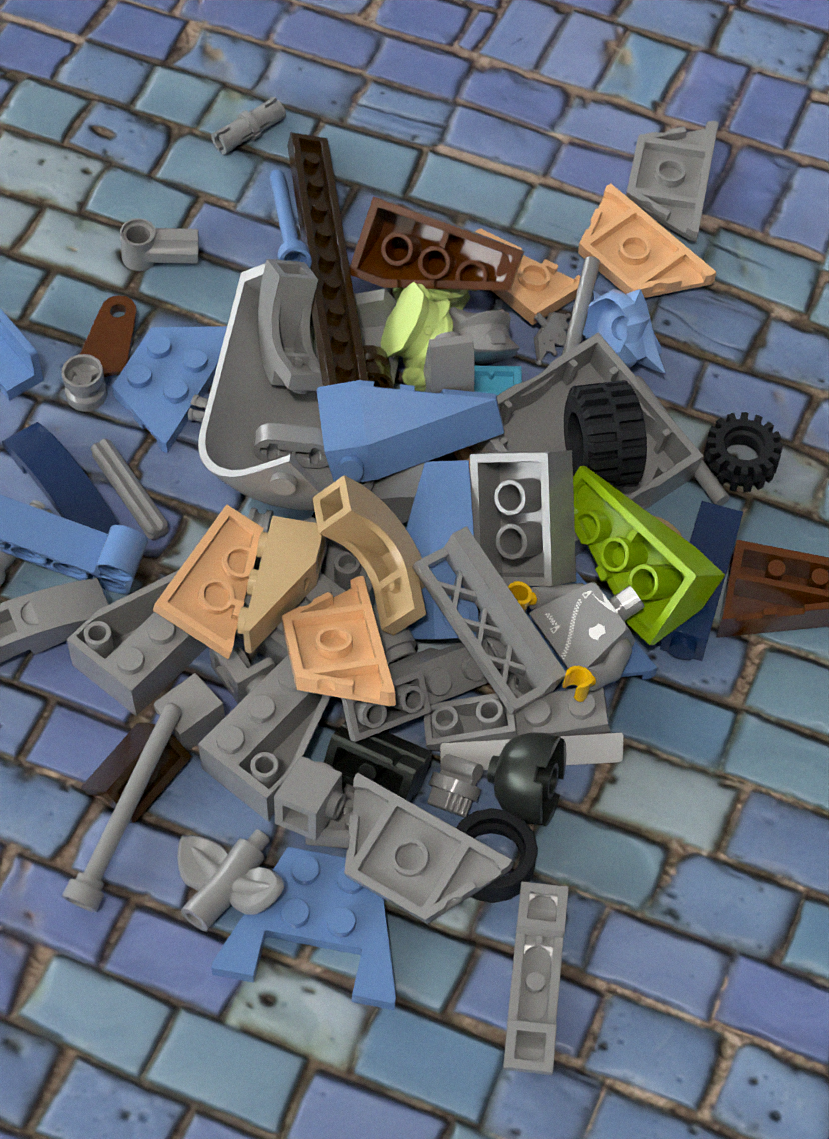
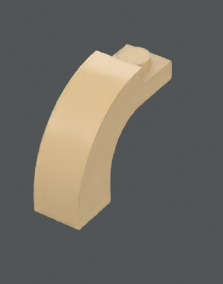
M345 475L312 497L319 534L348 549L366 571L374 590L381 630L394 636L425 616L426 609L421 591L425 586L412 568L414 563L422 559L410 534L391 509L365 486Z

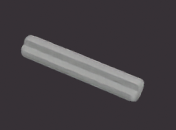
M102 439L100 442L94 443L91 447L92 457L146 536L151 540H156L160 536L167 534L168 523L111 440Z

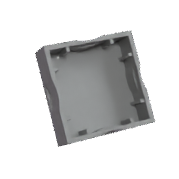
M599 333L553 360L537 376L525 382L515 384L497 395L504 425V434L468 446L474 454L566 450L564 408L570 388L577 385L626 380L634 389L642 408L647 436V459L644 474L639 485L616 489L646 510L691 480L703 458L702 453L667 412L646 395L633 372ZM575 533V556L586 550L588 546L587 544H581Z

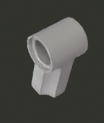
M141 218L128 220L121 227L122 261L131 270L145 271L152 268L155 263L198 264L199 229L155 228L150 221Z

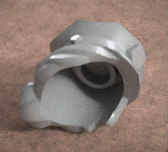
M456 307L450 308L449 314L453 321V331L459 332L461 335H473L474 365H490L517 355L520 347L510 339L509 326L511 318L509 313L502 309L471 313Z

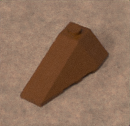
M373 197L349 268L351 276L383 288H406L415 282L424 285L426 289L511 290L525 251L387 198Z

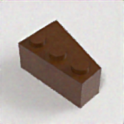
M736 540L730 561L716 638L829 626V557Z

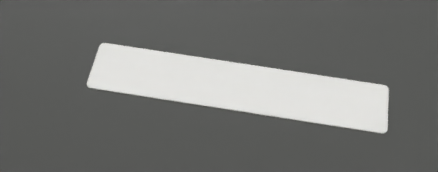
M623 733L561 736L566 742V765L615 763L623 760ZM511 739L442 743L440 745V762L446 754H450L481 764L483 770H488L492 756H500L503 747Z

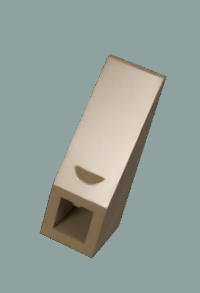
M272 516L269 531L261 532L257 547V558H261L258 570L251 569L247 585V595L251 596L249 608L241 607L237 623V633L243 634L245 652L252 653L282 622V615L293 610L317 585L326 549L325 536L319 534L317 523Z

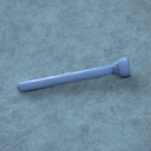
M276 169L271 172L270 181L283 244L277 253L278 260L305 262L310 268L312 262L308 246L298 238L285 174L283 171Z

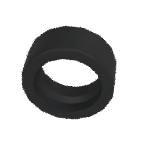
M495 808L474 811L459 822L456 829L472 838L489 833L503 835L517 845L520 853L519 865L515 871L507 876L499 877L470 897L478 901L497 903L511 900L520 894L521 881L530 882L533 878L538 849L534 833L526 822L506 810Z

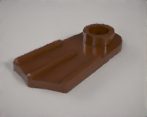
M122 295L112 296L102 303L80 354L94 356L100 361L103 366L104 377L120 375L130 357L137 309L133 300ZM117 312H124V313H125V314H124L123 316H121V317H114V316H113V315H114L115 313H117Z

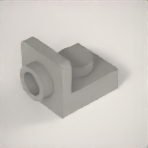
M239 647L236 649L232 648L229 659L209 648L211 667L238 704L276 667L271 657H267L251 666L246 654Z

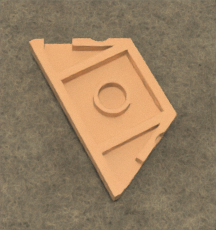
M610 183L606 186L599 208L595 209L591 217L590 226L585 230L580 240L579 255L584 259L589 256L598 258L600 260L598 271L625 294L641 289L644 298L707 286L715 281L716 271L614 185Z
M358 576L350 580L351 589L335 597L326 592L315 598L310 604L299 606L282 615L283 632L296 690L385 706L396 705L395 689L364 576Z

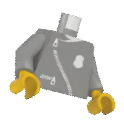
M520 581L509 584L508 588L518 600L523 610L526 611L528 606L533 610L529 613L568 669L562 687L566 688L569 685L578 686L574 694L576 701H584L589 690H596L621 678L632 654L631 647L635 643V639L624 621L645 608L643 602L630 585L608 600L595 582H590L586 585L574 583L531 588Z

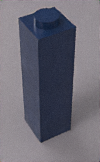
M705 501L701 502L690 543L718 567L725 576L702 610L662 639L660 650L670 652V654L679 659L703 660L741 523L742 511Z

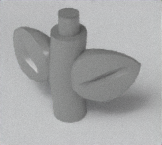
M255 830L247 840L240 838L230 852H228L223 846L213 840L195 835H182L178 843V868L185 884L198 891L181 909L183 916L192 925L200 930L207 931L231 904L236 910L246 915H252L264 911L277 900L284 889L282 878L271 869L259 867L264 860L262 850L270 842L268 836L260 830Z

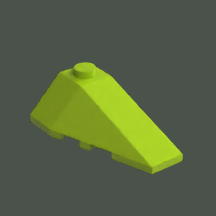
M580 466L573 476L575 533L581 544H587L598 565L595 570L600 580L607 581L614 596L629 585L639 596L645 608L625 622L649 645H655L702 610L725 574L683 537L589 468Z

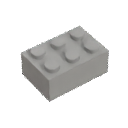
M572 450L470 454L474 538L506 585L509 586L510 583L515 581L523 582L528 586H556L576 582Z

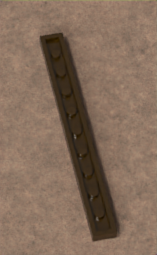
M291 132L287 146L301 241L309 248L312 260L310 269L318 279L311 309L323 386L357 380L369 381L328 138Z

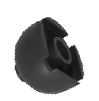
M529 732L515 736L507 742L500 756H492L488 767L487 779L488 782L494 783L495 797L502 810H506L529 824L543 826L549 824L560 798V794L554 793L557 780H564L566 742L561 736L554 734Z

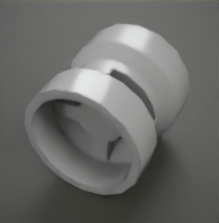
M80 354L69 358L62 367V379L69 405L75 410L82 412L98 409L107 398L103 366L97 358L87 354Z

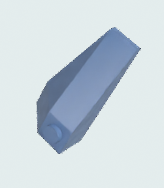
M363 380L317 387L324 452L333 481L335 482L344 475L358 483L377 480L504 434V425L496 394L443 389L440 393L414 391L415 386L400 384V389L374 387L373 381Z
M469 460L424 463L406 527L422 558L443 548L453 533L466 526L474 536ZM446 560L430 568L438 581L454 585L456 574ZM426 587L421 589L426 615L408 626L414 639L459 638ZM458 598L456 609L462 618L478 622L477 605L472 601Z

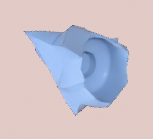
M612 289L603 296L593 291V301L588 307L583 337L589 339L599 333L628 368L639 363L652 370L666 374L659 356L662 348L654 334L647 303L641 289L626 294Z

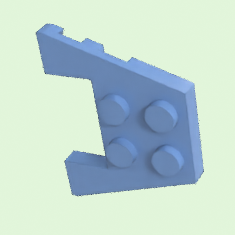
M287 847L273 869L284 882L282 893L264 911L252 915L243 914L213 960L211 967L212 975L254 983L265 938L280 939L361 955L352 993V1002L395 1010L396 993L384 899L347 878L345 875V857Z

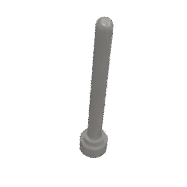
M169 703L163 708L84 873L79 872L76 879H70L65 888L62 898L68 902L96 913L104 897V894L101 892L104 883L101 882V879L181 715V709L177 704Z

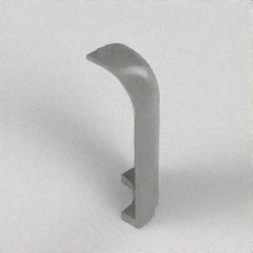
M265 264L241 272L200 429L198 440L199 455L204 466L218 479L252 499L286 509L315 511L312 497L334 483L329 465L323 468L302 467L291 454L269 462H263L255 456L253 450L257 428L267 423L321 428L317 391H311L308 394L295 393L287 389L286 386L271 385L266 376L258 339V305ZM386 288L354 294L362 345L381 347L380 342L388 316L396 306V300ZM311 309L310 338L313 351L319 360ZM399 355L389 358L393 387ZM375 480L359 483L371 491Z

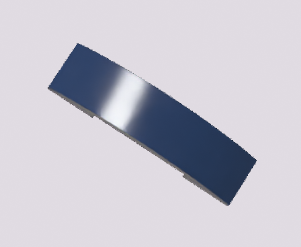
M39 422L2 441L4 449L24 474L28 472L61 517L107 534L112 525H119L108 505L79 464L58 439Z

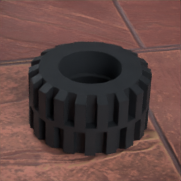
M620 380L577 385L570 388L564 408V439L566 450H572L573 476L580 466H586L615 488L639 485L646 466L647 436L642 408L632 386L628 381Z

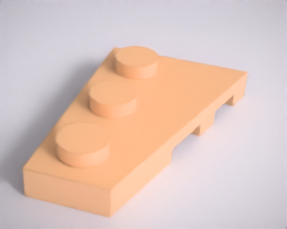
M481 228L475 231L476 233H479L486 237L492 238L494 240H497L499 242L522 250L521 247L516 246L500 237H497ZM523 255L512 289L491 291L530 324L534 325L537 323V320L534 318L537 313H541L545 318L549 313L555 312L575 300L580 275L573 279L558 272L559 265L546 259L541 264Z
M226 504L156 601L152 611L226 659H229L235 640L241 607L244 606L251 569L254 568L259 537L264 528Z

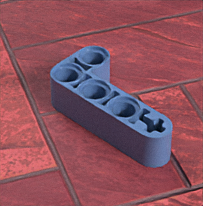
M0 495L1 552L80 581L98 578L103 589L114 593L128 594L130 592L148 543V538L144 534L123 525H112L107 534Z

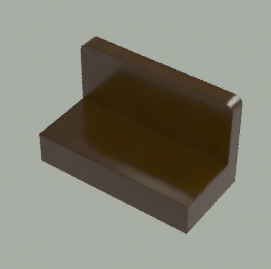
M137 723L81 786L87 795L103 797L115 809L156 724ZM171 734L129 823H135L192 757L173 734Z

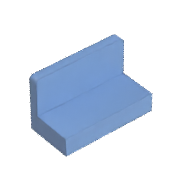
M0 308V390L10 401L44 380L36 349Z

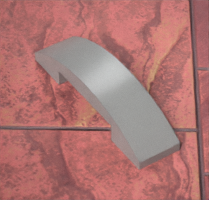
M521 881L503 1070L545 1075L553 1074L560 972L568 899L567 886Z

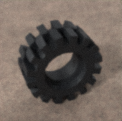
M741 412L740 419H736L735 413L727 414L726 422L721 417L716 421L715 427L711 426L703 461L714 476L718 475L717 480L722 487L726 482L730 483V491L736 492L738 485L743 486V493L751 492L753 484L759 490L764 487L765 481L771 482L774 473L777 471L782 452V443H779L781 436L778 431L772 433L774 425L770 421L763 426L761 424L763 417L757 414L754 421L748 419V412ZM732 445H745L756 451L758 457L752 460H741L732 456L727 451V448Z

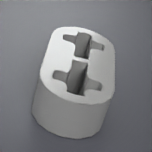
M267 423L257 428L253 450L255 456L261 461L269 462L291 454L302 467L323 468L328 466L321 428L280 423Z

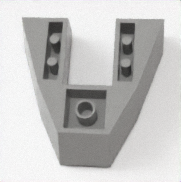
M313 517L302 520L317 523L316 519ZM325 537L326 549L317 585L295 608L310 604L315 598L326 592L335 597L351 589L350 580L358 576H364L369 595L372 584L357 558L341 544ZM256 556L253 569H259L261 558ZM178 571L97 610L66 639L72 665L135 716L148 706L208 647L152 611L156 601ZM247 592L243 607L249 608L251 596L247 595ZM282 622L255 649L265 658L271 657L276 667L198 743L201 768L268 822L275 811V794L299 757L303 756L331 697L296 690ZM236 630L235 635L244 641L243 634H238Z

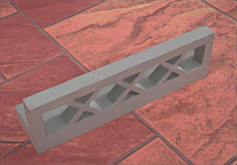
M467 526L453 533L443 548L414 563L412 568L510 715L554 691L566 675L565 670ZM446 560L456 574L454 585L438 581L430 568ZM458 598L472 601L477 605L480 610L478 622L462 618L456 609ZM483 634L498 638L505 647L503 659L487 655L481 646ZM508 671L523 675L533 690L516 698L506 683Z

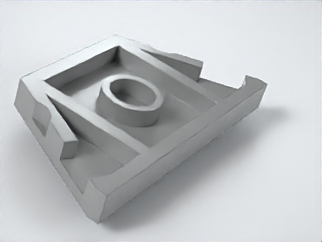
M717 121L706 122L705 129L686 132L683 126L670 129L664 133L652 132L638 135L626 193L630 200L654 220L693 242H697L719 123Z
M359 773L355 775L353 780V788L355 790L352 815H350L348 832L350 842L349 849L346 852L345 875L350 880L424 923L432 922L510 871L514 865L510 858Z

